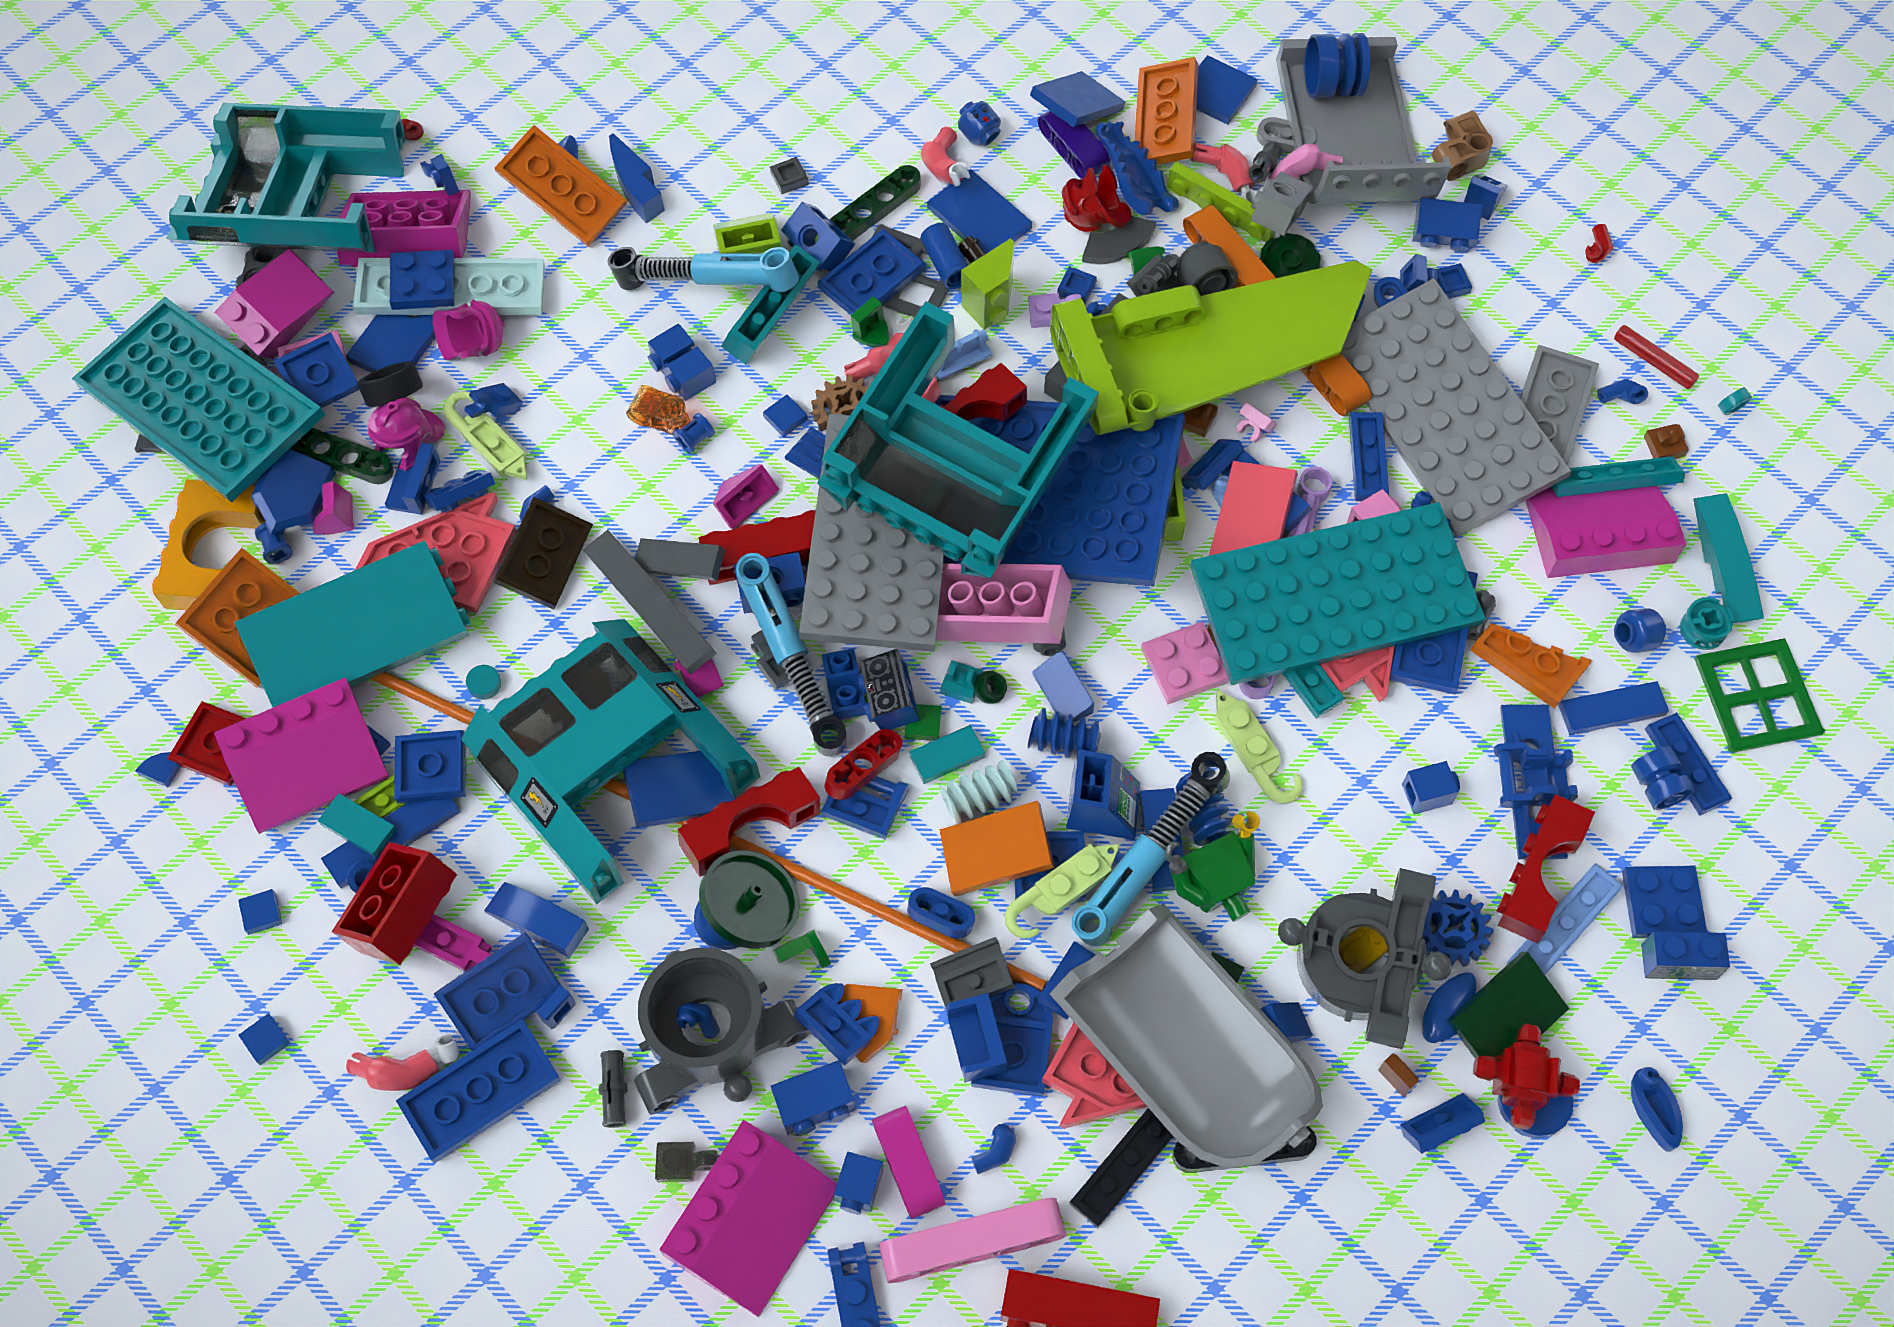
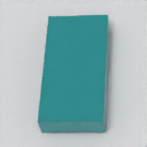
M968 725L909 751V757L923 784H926L985 758V751L971 725Z
M339 793L318 819L321 826L375 858L397 831L394 825Z

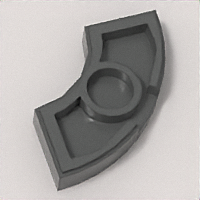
M1131 216L1130 221L1124 227H1116L1114 230L1103 233L1090 232L1082 262L1107 264L1120 261V258L1127 256L1128 252L1143 248L1149 242L1155 231L1156 221Z

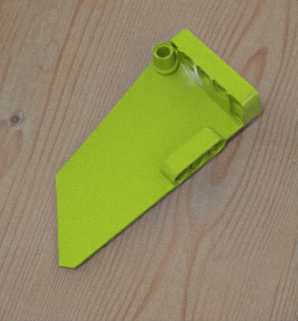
M1354 260L1200 296L1195 286L1186 285L1122 300L1115 304L1111 313L1094 317L1091 313L1087 312L1083 300L1078 298L1052 305L1050 320L1051 339L1067 380L1069 377H1072L1099 392L1098 405L1088 420L1097 435L1132 428L1136 431H1146L1154 425L1155 420L1188 411L1339 355L1361 302L1372 269Z

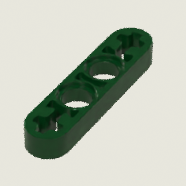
M903 165L897 168L831 217L830 220L841 230L846 228L844 233L852 241L920 190V171L911 165ZM881 193H890L894 196L889 201H881L877 198ZM860 209H867L871 212L866 218H859L855 215Z
M311 428L301 437V440H298L290 448L327 464L336 471L372 484H384L392 478L394 473L393 465L386 454L315 428ZM318 444H330L326 452L321 454L314 452V448ZM352 452L358 454L357 459L353 463H342L344 455ZM381 464L383 465V469H376L375 472L371 468V466L378 468Z

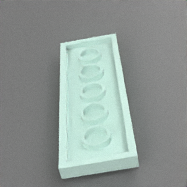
M359 258L353 301L355 315H433L434 311H448L461 306L465 302L470 306V302L474 299L490 304L498 315H542L545 277L544 258H454L455 306L392 310L389 302L390 258Z

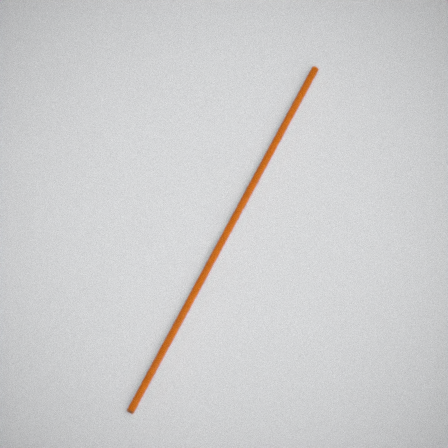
M387 672L371 678V680L467 725L470 724L475 713ZM514 731L508 734L518 748L528 754L535 755L545 747ZM612 778L601 787L630 801L626 784ZM686 821L676 823L683 825ZM734 835L730 842L729 848L735 851L748 850L766 855L780 864L791 877L953 953L972 946L924 926L895 909ZM1007 962L1013 981L1032 986L1040 992L1043 991L1047 983L1046 980Z

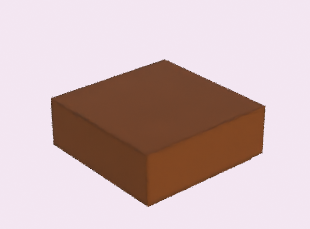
M1392 1053L1384 1060L1378 1069L1403 1098L1419 1082V1078L1396 1053Z

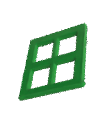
M1786 638L1700 654L1694 658L1727 741L1729 752L1734 753L1820 736L1825 733V729L1820 723ZM1776 655L1787 683L1761 688L1750 660ZM1740 662L1751 690L1724 695L1714 667ZM1793 696L1804 724L1778 729L1767 701ZM1756 703L1768 732L1741 737L1730 708Z

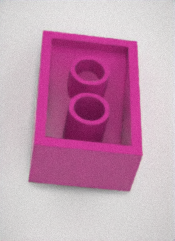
M288 249L237 287L214 313L258 356L273 360L278 355L277 347L287 345L335 292L291 249Z

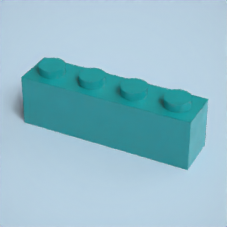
M796 244L789 252L799 275L796 285L783 292L773 291L769 285H764L731 328L721 345L723 349L745 365H747L812 278L821 263Z

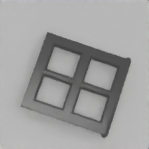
M879 224L873 234L874 236L884 228L919 258L922 254L928 255L920 238L892 229L884 224ZM920 274L913 281L934 288L928 302L940 308L950 289L944 286L941 278L937 281ZM902 290L883 305V307L913 316V318L922 307L900 299L899 296Z

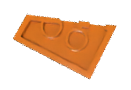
M1493 623L1476 640L1470 650L1554 709L1593 661L1583 656L1580 659L1565 655L1563 654L1564 649L1553 645L1549 649L1532 643L1530 637Z

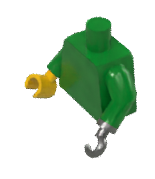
M1251 811L1246 813V823L1243 815L1236 814L1232 818L1233 826L1240 830V833L1237 835L1233 831L1181 858L1179 855H1171L1173 849L1176 846H1180L1179 842H1172L1165 849V858L1170 862L1169 870L1177 895L1196 907H1200L1205 913L1223 906L1232 922L1242 919L1251 912L1242 897L1255 885L1256 876L1255 838L1251 832L1257 830L1260 819L1256 813Z

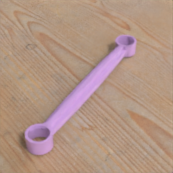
M1313 466L1302 472L1297 491L1299 496L1311 506L1312 510L1289 532L1288 537L1313 531L1319 503L1327 499L1332 486V477L1326 469ZM1317 479L1326 488L1319 492L1311 491L1304 485V481ZM1275 675L1266 677L1269 685L1264 688H1254L1247 682L1239 684L1240 690L1250 699H1263L1270 694L1275 681Z

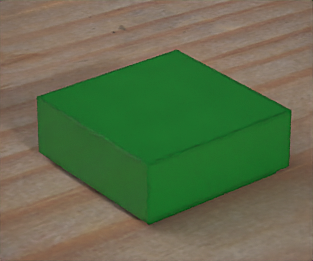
M916 704L920 721L906 725L905 739L927 741L939 739L942 706Z

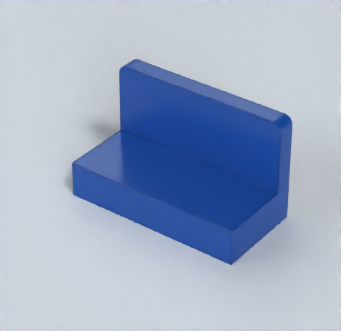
M421 442L414 465L407 471L399 468L401 464L400 459L385 501L387 509L419 515L423 514L426 505L423 494L432 488L441 462L434 444Z

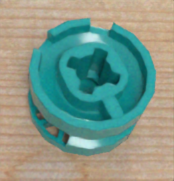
M1702 597L1695 600L1681 618L1679 625L1680 633L1685 642L1700 650H1712L1719 647L1732 631V626L1735 622L1733 612L1729 606L1724 607L1719 603L1720 600L1712 597Z

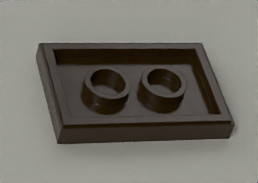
M533 497L493 583L554 610L593 524Z

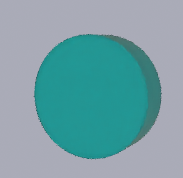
M1743 387L1728 395L1717 406L1723 415L1727 416L1744 407L1751 401L1752 396L1746 387Z
M490 665L475 666L466 676V686L470 694L477 699H490L501 688L500 676L496 669Z

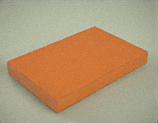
M1038 800L939 829L951 893L955 897L1054 868L1042 808Z

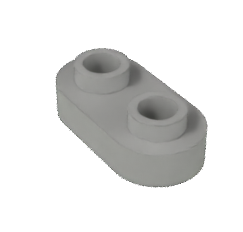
M1267 117L1259 123L1257 140L1262 146L1269 142H1275L1274 149L1277 145H1280L1282 151L1289 153L1293 152L1295 147L1294 141L1291 139L1292 129L1290 128V120ZM1298 122L1299 128L1305 129L1310 133V139L1307 142H1302V145L1314 144L1317 137L1315 130L1307 124Z

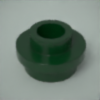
M985 671L977 676L974 690L977 697L983 703L995 704L1004 698L1007 691V682L1001 674L994 671ZM987 684L991 686V693L987 689Z

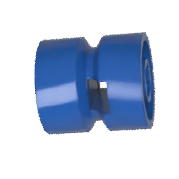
M1669 746L1653 750L1638 758L1631 765L1640 785H1647L1644 792L1653 810H1662L1674 806L1695 792L1686 772H1679L1681 763L1673 748Z

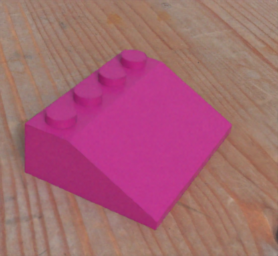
M445 190L351 193L339 218L346 219L351 203H364L376 253L337 251L339 264L358 267L359 258H390V253L453 250L454 258H463L467 247L471 191L459 190L460 192L448 196Z
M1658 486L1557 497L1552 488H1547L1525 500L1547 578L1672 564L1676 562L1686 546L1678 516Z
M342 678L214 732L226 765L258 834L330 804L338 793L346 797L389 778V774L355 694L346 678Z
M743 1119L659 1248V1251L664 1258L759 1318L834 1198L837 1183L779 1141Z

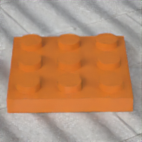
M241 548L174 625L257 688L261 681L234 622L301 593L249 552Z

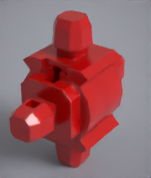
M1524 1024L1520 1028L1517 1042L1504 1049L1501 1056H1480L1473 1063V1074L1487 1081L1493 1079L1492 1094L1502 1095V1103L1512 1106L1511 1122L1513 1127L1524 1130L1532 1127L1535 1121L1536 1110L1548 1104L1551 1097H1572L1577 1095L1580 1089V1079L1573 1074L1560 1073L1561 1059L1551 1058V1050L1540 1046L1542 1044L1540 1028L1530 1024Z

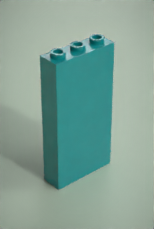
M424 540L235 621L236 628L272 707L281 705L342 678H346L350 687H353L376 675L390 671L469 636L466 626L471 625V622L464 607L462 606L457 609L452 599L453 596L458 594L450 577L443 579L438 567L444 565L437 548L429 549Z

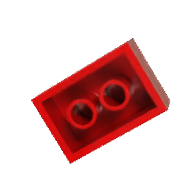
M389 842L331 932L361 954L401 966L404 959L411 953L413 945L422 930L430 923L432 914L442 898L449 892L457 873L431 852Z

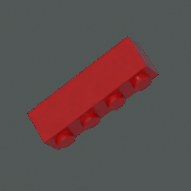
M808 510L801 515L787 518L776 517L769 522L755 525L744 524L737 529L728 531H712L698 537L700 544L719 545L725 549L718 580H708L709 586L737 580L734 564H737L741 557L749 553H757L765 558L799 552L801 565H807L809 563L816 510Z
M1009 1269L1000 1321L1007 1322V1327H1156L1160 1298Z

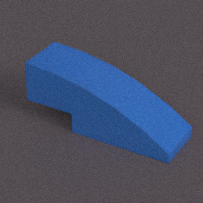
M612 133L608 136L619 185L634 211L647 224L665 211L661 191L655 187L651 167Z
M506 882L501 885L484 910L488 915L522 934L526 931L531 940L542 946L545 944L569 959L589 931V927L584 919L536 894Z

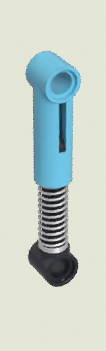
M621 247L613 251L607 260L610 270L623 290H634L644 284L646 280L694 281L698 285H769L773 291L783 292L794 287L799 279L789 252L783 247H774L764 253H697L693 258L691 256H680L679 258L676 256L674 258L671 256L669 258H663L662 256L644 257L643 255H637L632 247Z
M757 553L745 554L739 559L736 566L739 586L742 588L778 666L786 669L785 673L788 674V679L791 680L790 684L794 685L793 690H796L795 694L798 696V700L801 701L800 705L804 706L803 711L806 712L805 716L809 717V729L813 735L815 748L824 756H836L846 747V727L838 719L837 715L833 714V711L830 710L831 707L827 706L828 701H824L826 696L821 695L823 693V690H819L821 685H817L818 680H814L816 675L812 674L813 669H809L811 664L807 663V658H804L809 651L804 641L799 639V630L770 571L768 561ZM756 568L761 570L762 574L757 579H749L745 576L746 572ZM762 592H765L775 613L772 617L760 594ZM826 730H834L839 734L838 740L834 743H825L820 737Z
M1204 752L1194 759L1187 784L1183 786L1184 791H1179L1180 796H1175L1176 801H1171L1172 806L1169 805L1168 811L1165 810L1164 815H1160L1161 821L1156 820L1157 826L1152 825L1153 830H1148L1149 835L1141 834L1088 903L1075 911L1071 925L1073 931L1085 944L1098 947L1110 939L1112 928L1165 862L1166 847L1172 840L1176 841L1175 836H1180L1179 831H1184V825L1188 826L1187 820L1192 821L1190 817L1191 815L1195 816V810L1199 811V805L1203 806L1202 801H1207L1210 796L1213 797L1228 787L1231 775L1224 759L1219 754ZM1216 767L1219 769V773L1215 778H1203V773L1207 768ZM1093 918L1099 919L1100 926L1095 932L1086 933L1084 931L1086 922Z

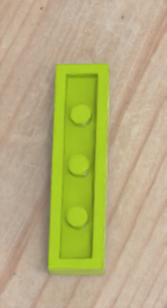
M1177 161L1170 168L1168 188L1175 194L1184 196L1202 209L1208 205H1213L1229 224L1243 229L1253 238L1264 242L1272 237L1274 238L1276 232L1251 221L1255 211L1251 207V202Z

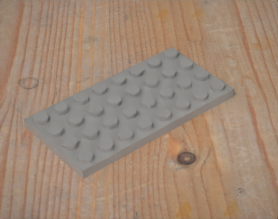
M1434 278L1352 322L1341 354L1367 383L1372 396L1366 405L1371 412H1382L1384 432L1424 491L1431 494L1433 497L1432 503L1440 502L1445 517L1451 520L1449 527L1456 538L1570 477L1571 470Z
M829 413L823 456L850 415ZM857 417L835 452L859 466L875 441L874 435ZM887 451L867 482L917 509L934 483L936 476L935 474L930 475L922 466L894 451ZM823 466L821 467V475H820V477H821L822 474L824 473V472H823ZM951 485L946 489L930 515L946 525ZM819 486L799 639L934 652L944 558L942 549L932 543L925 545L919 542L912 532L903 527L896 529L890 526L883 516L875 512L872 514L864 512L856 505L855 501L846 511Z

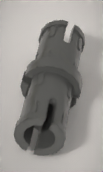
M1275 142L1267 143L1263 150L1259 151L1253 159V165L1248 173L1251 180H1253L1255 175L1258 176L1255 181L1256 183L1265 181L1268 174L1272 173L1277 166V160L1281 156L1282 149L1280 145H1277L1274 149Z
M607 1050L600 1053L602 1084L598 1086V1093L602 1095V1126L605 1128H618L626 1125L624 1094L628 1092V1084L624 1082V1052L621 1050Z

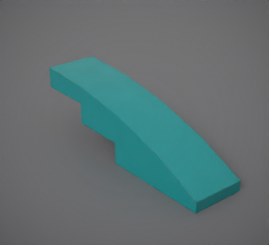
M1728 494L1694 498L1693 502L1704 563L1710 562L1715 593H1721L1723 606H1729L1733 612L1734 623L1764 619L1749 552Z

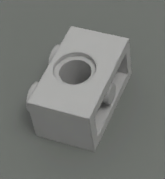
M1281 171L1274 180L1268 179L1263 191L1259 190L1251 205L1255 209L1251 221L1284 236L1303 213L1314 186Z

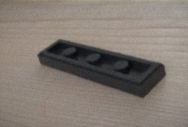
M1147 1108L1069 1202V1205L1097 1229L1174 1137L1149 1108Z

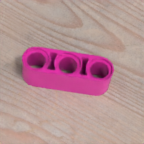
M905 1105L871 1119L910 1219L912 1220L945 1206L946 1203L907 1106Z

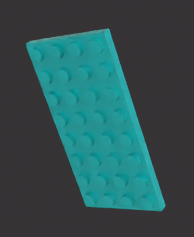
M165 296L72 377V380L78 387L231 503L326 415L319 405Z
M1440 502L1193 559L1189 565L1231 686L1481 625L1486 620Z

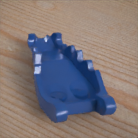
M1110 121L1107 123L1100 122L1097 125L1096 132L1101 144L1105 146L1112 160L1119 188L1126 202L1142 216L1151 214L1154 207H1159L1165 212L1176 211L1179 208L1178 199L1167 190L1163 170L1156 169V159L1149 160L1147 158L1148 148L1141 149L1138 140L1131 142L1130 137L1123 134L1122 128L1124 123L1122 121L1111 123Z

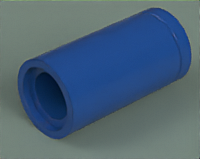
M932 224L922 232L920 236L921 242L944 286L950 290L958 289L961 287V270L967 267L968 263L947 224Z

